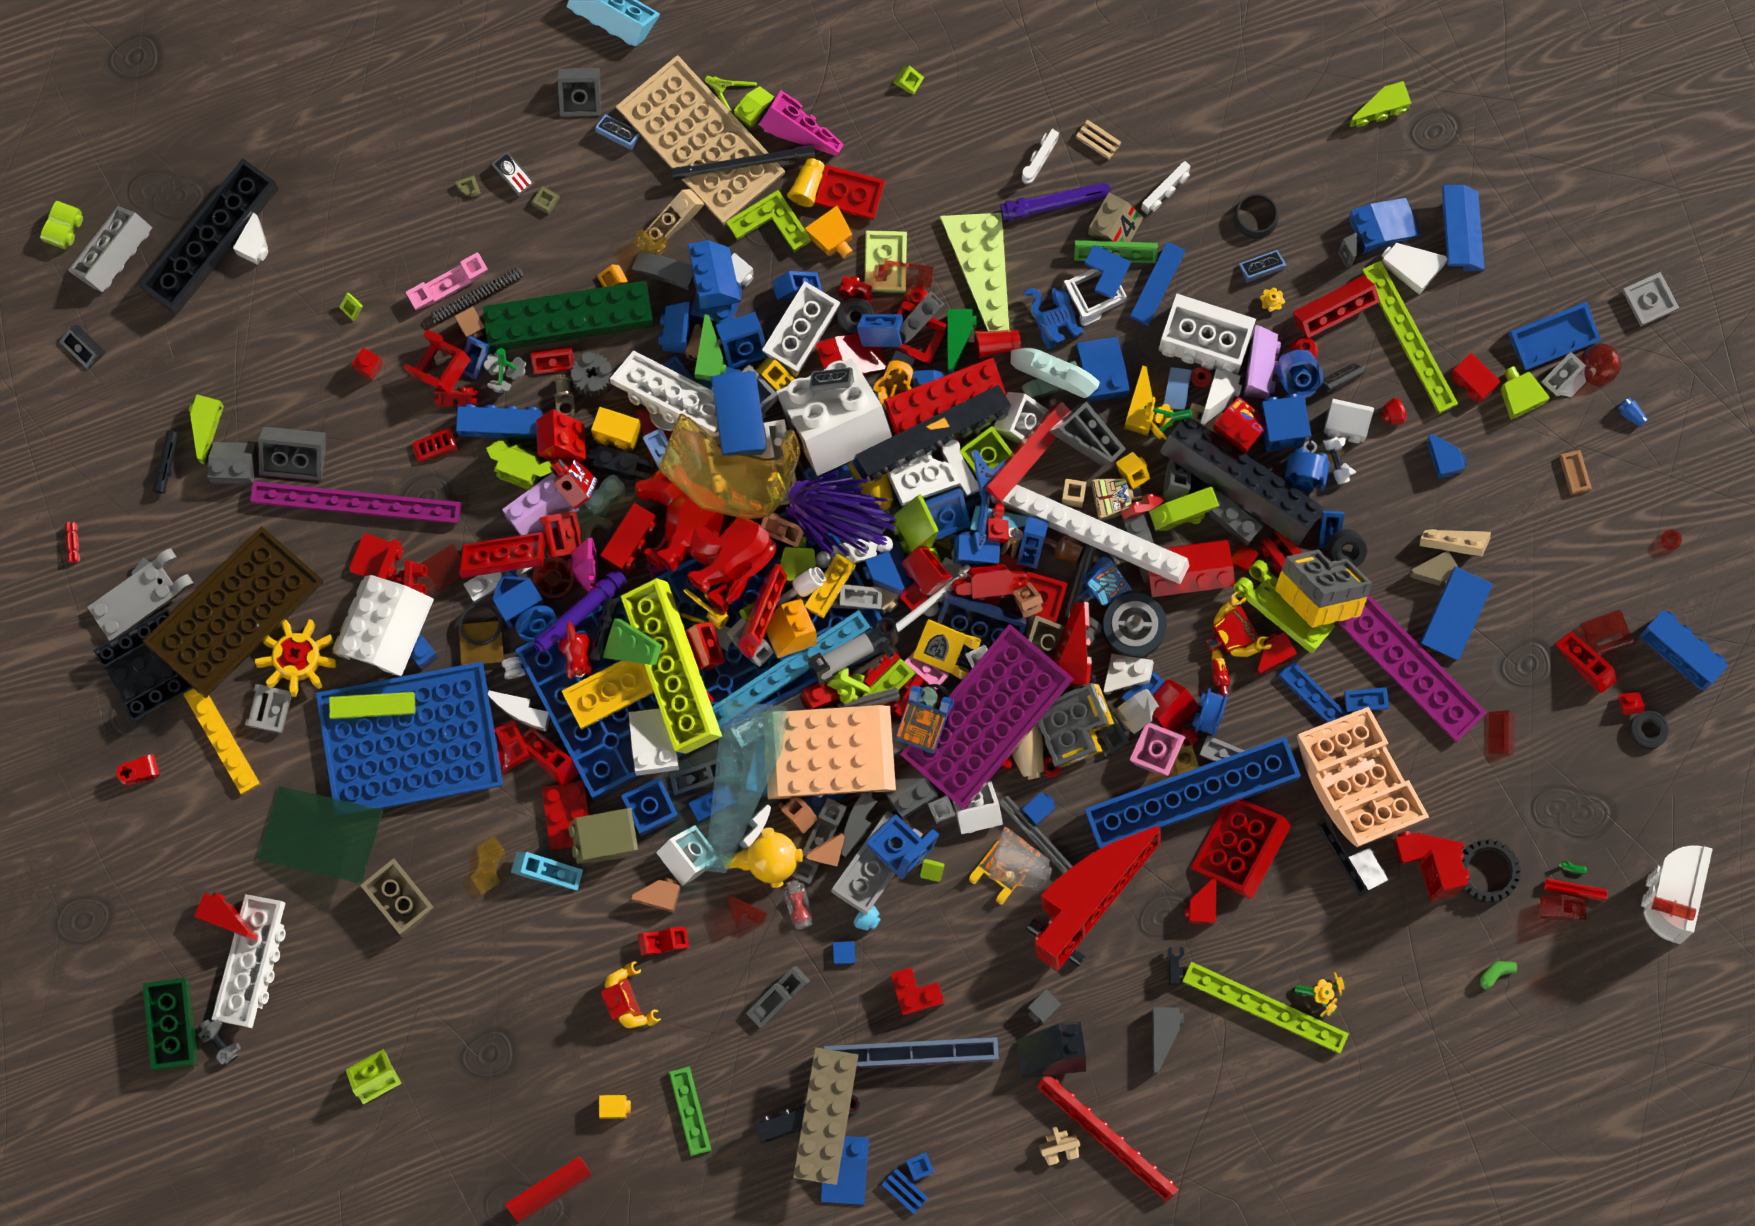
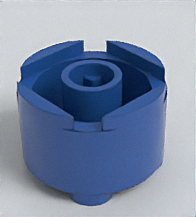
M1294 350L1282 355L1279 359L1277 375L1284 389L1289 394H1298V396L1306 398L1313 395L1319 385L1321 387L1324 379L1323 371L1310 351Z
M1296 448L1295 452L1288 456L1284 481L1290 482L1293 487L1300 491L1313 492L1314 488H1319V491L1324 490L1330 465L1327 460L1328 455L1324 453H1310L1306 449Z

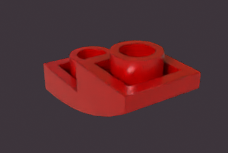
M1153 493L1144 495L1142 500L1129 504V508L1121 512L1123 520L1145 514L1157 507L1165 500L1164 496H1155Z

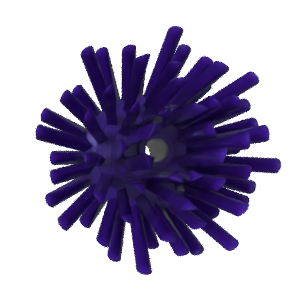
M838 470L811 481L805 479L802 482L797 481L791 488L788 498H791L790 508L786 507L788 517L797 521L810 545L813 537L823 551L827 549L831 555L834 552L833 547L825 539H828L846 556H849V553L826 532L867 554L866 550L862 548L866 546L864 543L844 532L868 543L871 541L878 545H887L884 541L888 540L880 535L883 534L885 528L895 530L894 525L880 520L889 522L890 520L895 521L896 518L884 514V511H881L883 509L881 505L875 503V501L886 502L888 501L887 499L872 497L873 495L850 493V491H863L864 488L862 487L836 488V486L865 483L869 479L852 480L853 477L849 476L826 481L838 475Z

